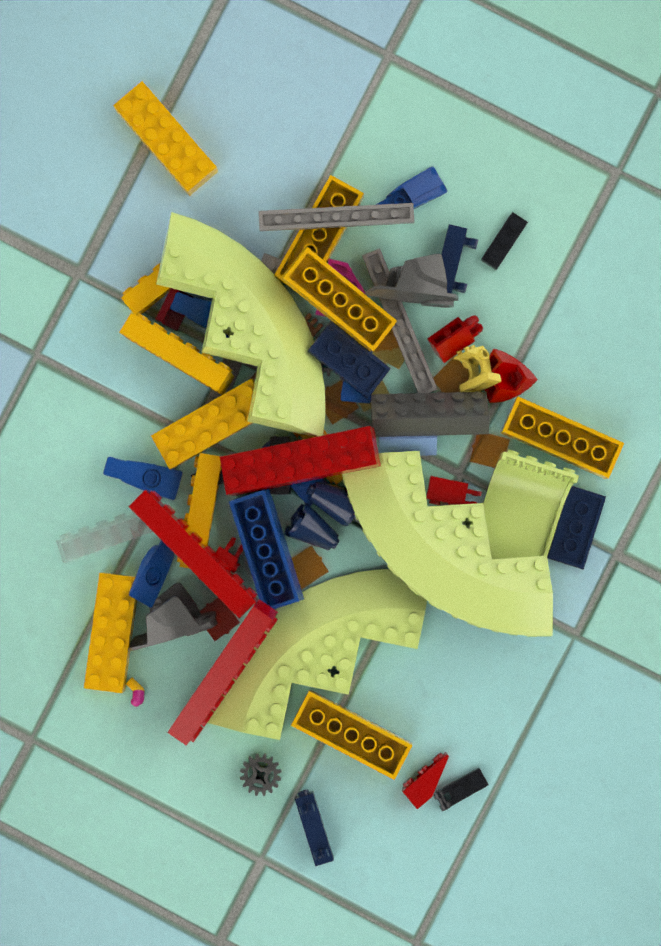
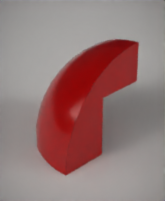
M493 349L489 355L492 373L500 374L501 382L484 391L487 393L489 403L504 402L527 391L538 379L519 360L506 352Z

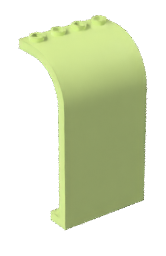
M509 449L507 452L500 454L483 501L492 559L548 556L566 497L572 485L578 481L579 475L574 474L575 470L565 467L563 470L557 469L556 464L545 461V464L537 462V458L526 455V458L518 456V452Z

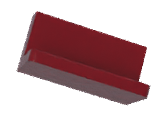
M171 288L155 319L157 322L178 331L185 316L170 309L177 292L192 298L194 297L181 290Z

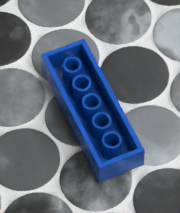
M270 489L229 501L259 599L273 609L304 600Z

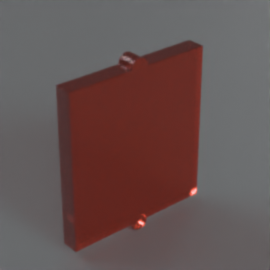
M219 598L210 604L207 603L206 607L200 610L201 614L216 611L218 615L216 619L218 624L207 630L214 641L224 634H229L230 630L240 623L235 614Z

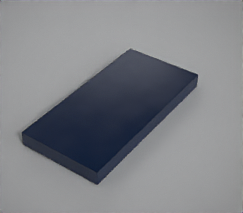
M333 321L327 324L308 349L312 356L366 399L371 396L391 369Z
M575 486L571 487L560 514L547 556L548 559L584 570L606 496Z

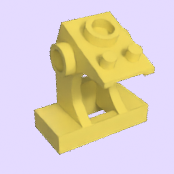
M472 345L464 348V353L461 350L457 352L458 356L454 357V360L461 361L464 368L469 370L470 376L465 383L459 385L460 392H481L501 382L500 374L492 373L489 353L483 345L479 347Z

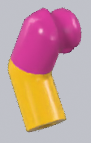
M132 677L126 685L133 691L131 704L138 707L144 702L145 690Z

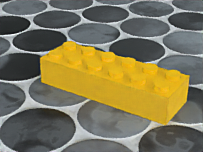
M143 81L113 105L121 118L189 196L218 173L216 165Z
M330 175L312 208L359 206L364 198V193ZM347 227L300 229L274 276L284 283L280 278L306 247L328 263Z
M308 247L301 251L280 278L370 352L378 347L397 322L396 319Z
M130 313L119 333L220 395L225 394L235 378L229 366L221 361L218 364L215 363L216 360L211 355L200 354V350L189 342L183 344L184 341L172 332L168 335V331L154 322L151 325V321L144 315Z
M249 379L151 435L169 469H174L253 424L247 420L255 384L254 379Z
M519 396L515 398L500 432L603 479H609L624 445L621 441Z
M99 573L84 682L85 689L115 693L125 692L130 658L128 648L132 640L137 600L129 596L135 579L134 576Z
M310 689L291 723V726L393 780L397 777L413 746L411 742Z

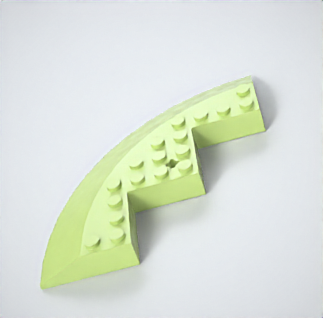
M171 212L156 284L212 298L202 353L258 366L247 421L311 437L323 436L326 409L321 362L308 352V349L314 343V339L293 297L268 267L240 243L202 222Z
M420 451L379 453L380 467L342 474L349 501L355 512L354 515L359 520L364 535L373 544L378 556H381L388 564L387 566L397 577L399 576L414 593L421 595L429 601V604L437 609L444 610L451 614L452 617L464 620L478 628L482 627L497 633L502 632L516 636H553V590L547 556L492 559L483 503L428 507Z
M390 569L355 572L332 578L308 588L302 592L304 600L276 609L278 612L275 616L278 619L269 633L264 632L267 634L266 638L258 649L254 647L257 651L248 664L243 663L246 667L237 680L232 679L235 681L234 685L226 696L222 694L225 698L216 711H213L214 714L207 723L243 733L280 740L292 683L349 695L360 637L418 649L427 600L408 588L407 584L399 576L397 577ZM333 666H336V670H338L339 673L331 675V672L328 671V669H332Z

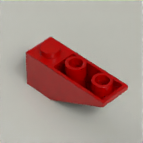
M446 752L436 755L432 759L434 762L430 766H423L418 771V776L414 779L410 777L403 783L402 792L416 809H419L432 798L449 758Z

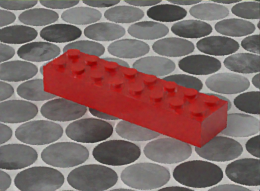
M371 426L220 457L226 495L237 496L381 466L375 430Z
M144 490L128 507L240 619L258 601L256 598L258 594L251 587L247 589L242 584L244 580L237 573L233 575L228 570L230 566L223 559L219 561L215 557L217 553L210 546L205 547L201 543L203 539L196 532L191 533L187 529L189 525L182 518H176L174 515L176 513L175 510L168 504L164 505L160 501L162 497L156 491Z
M260 599L255 603L167 732L186 746L190 741L194 743L203 727H205L214 714L213 711H216L225 698L222 694L226 696L234 685L235 681L232 679H238L246 667L243 663L248 664L257 651L254 647L258 649L266 638L267 634L264 632L269 633L278 619L275 616L278 612Z

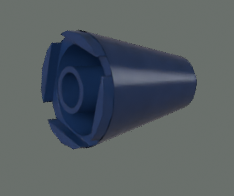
M315 482L307 488L306 494L308 499L334 520L344 526H348L352 522L355 512L345 487Z
M306 502L296 509L290 518L291 526L287 525L284 531V535L328 551L331 548L335 549L340 541L338 533Z

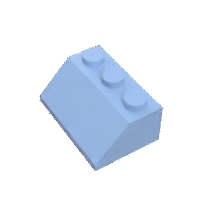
M437 435L378 437L379 453L420 451V456L437 455Z

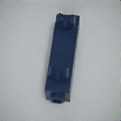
M451 224L448 225L441 253L446 273L447 293L452 294V290L465 293L467 284L455 282V277L463 246L476 249L478 239L467 238V228Z
M306 789L298 792V796H295V802L315 867L334 861L333 852L314 791L309 792Z

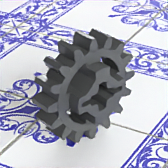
M256 753L255 759L249 756L250 762H243L246 768L240 769V772L244 773L240 780H245L242 786H249L248 792L250 793L254 790L255 796L259 792H262L263 796H265L267 790L272 793V786L276 788L279 786L276 780H281V777L277 774L281 773L282 770L276 769L279 763L272 762L273 756L267 759L266 753H264L263 757ZM258 762H265L268 765L262 766ZM252 767L253 775L248 778V770ZM257 770H259L260 772H265L264 779H262V777H256L258 773ZM273 771L274 777L272 782H270L268 776ZM259 783L262 784L263 787H257L253 784Z

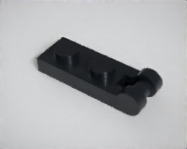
M478 767L434 792L433 797L440 803L441 811H445L489 784ZM449 792L452 798L446 800L444 795Z

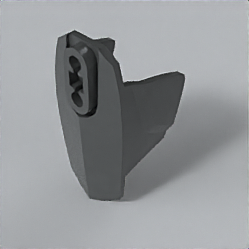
M441 254L407 260L403 266L390 269L385 286L378 285L365 291V295L421 303L420 305L430 307L452 308L454 307V301H458V295L447 293L446 273Z
M178 582L156 598L153 607H149L150 613L146 615L147 633L135 636L130 642L128 651L142 649L208 630L218 624L216 620L218 615L216 611L201 614L190 594Z

